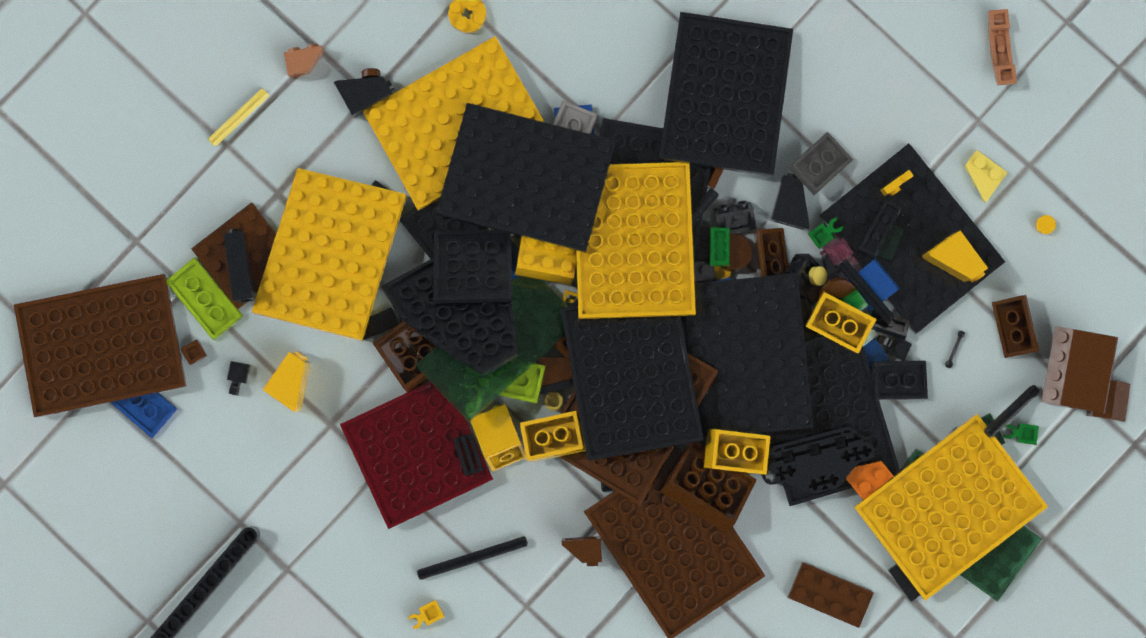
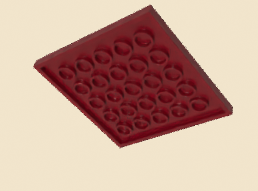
M445 375L340 424L388 529L494 480L476 441L475 444L483 471L467 476L464 475L453 439L471 434L472 432L458 402H450L448 381ZM466 439L471 454V458L476 469L478 468V464L473 452V448L470 439ZM459 441L467 470L470 471L471 468L463 442Z

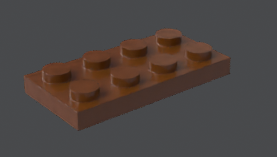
M802 562L787 598L859 628L874 592Z

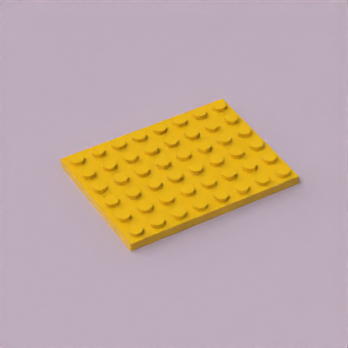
M496 36L363 111L418 211L441 197L467 103L544 122Z
M680 162L610 164L586 253L576 251L579 319L696 315L689 164Z
M297 168L252 313L362 341L407 197L406 194Z
M978 414L972 416L892 477L869 497L854 506L855 510L925 601L1048 508L1047 504L996 437L989 438L984 433V429L987 426Z

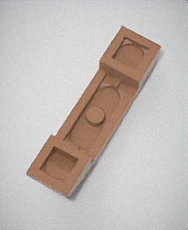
M1008 9L988 11L990 53L997 86L1017 84L1015 64L1012 62Z

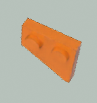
M882 461L855 466L846 477V480L861 499L865 500L894 476Z

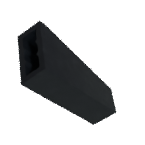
M240 228L230 229L227 234L223 235L233 302L245 303L255 301L257 289L246 232L240 231Z

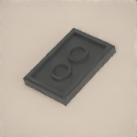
M827 132L788 168L815 195L853 159Z

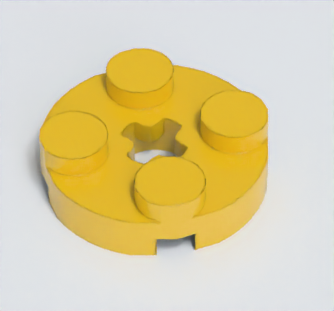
M454 0L450 3L448 11L449 21L456 30L462 33L470 34L478 31L486 20V8L481 0ZM466 9L473 12L469 19L466 16H462Z

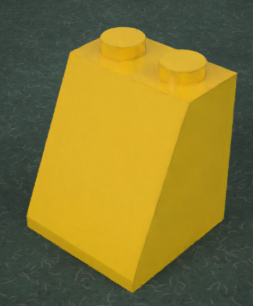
M961 231L951 234L922 256L926 261L963 282L979 280L985 275L984 271L988 269Z
M298 351L289 352L263 388V391L293 412H300L302 409L310 363L306 361L308 357Z
M506 404L496 405L491 410L477 413L474 417L470 418L483 455L492 472L526 458L525 449Z

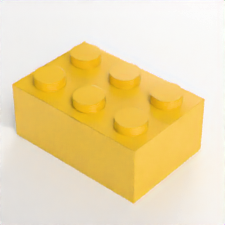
M521 236L514 275L571 285L577 262L576 250Z
M823 291L805 326L859 353L877 319Z
M578 411L520 423L526 459L529 462L586 451Z
M708 429L704 468L766 475L770 436Z

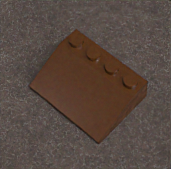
M404 321L373 342V345L406 392L413 390L455 360Z
M1055 326L1041 402L1105 414L1119 337Z
M698 442L689 443L660 492L726 533L735 525L757 479L746 472L704 468L706 447Z

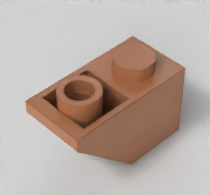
M310 44L305 49L294 47L288 49V52H284L288 76L293 78L309 75L325 53L322 45Z

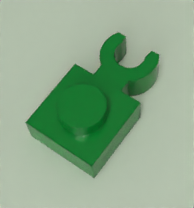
M837 217L829 222V226L823 222L808 233L818 249L835 238L833 232L838 233L844 228L843 225L839 228L834 226V222L838 220Z
M1018 423L1017 429L1011 424L1004 426L1011 429V434L1003 435L1004 438L1012 439L1016 437L1017 443L1037 445L1039 426Z

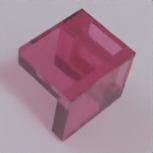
M844 238L820 252L821 256L826 253L833 265H837L854 254Z

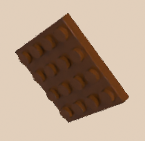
M252 202L191 248L238 310L248 302H233L223 234H227L228 230L236 228L246 232L257 293L276 237V232Z

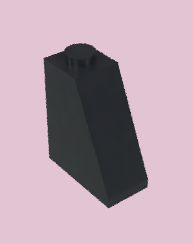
M384 77L347 79L334 82L354 118L363 114V111L393 95L392 91L395 90L390 80L385 81Z
M787 173V176L783 175L781 178L770 221L807 231L810 225L803 183L795 174Z

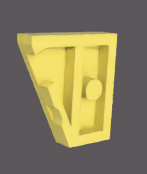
M978 150L973 153L964 166L984 203L987 202L1008 173Z

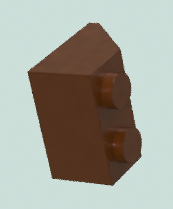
M1111 380L1105 414L1087 411L1086 416L1125 422L1131 384Z
M600 536L562 538V546L580 562L586 563L587 566H598V562H602Z

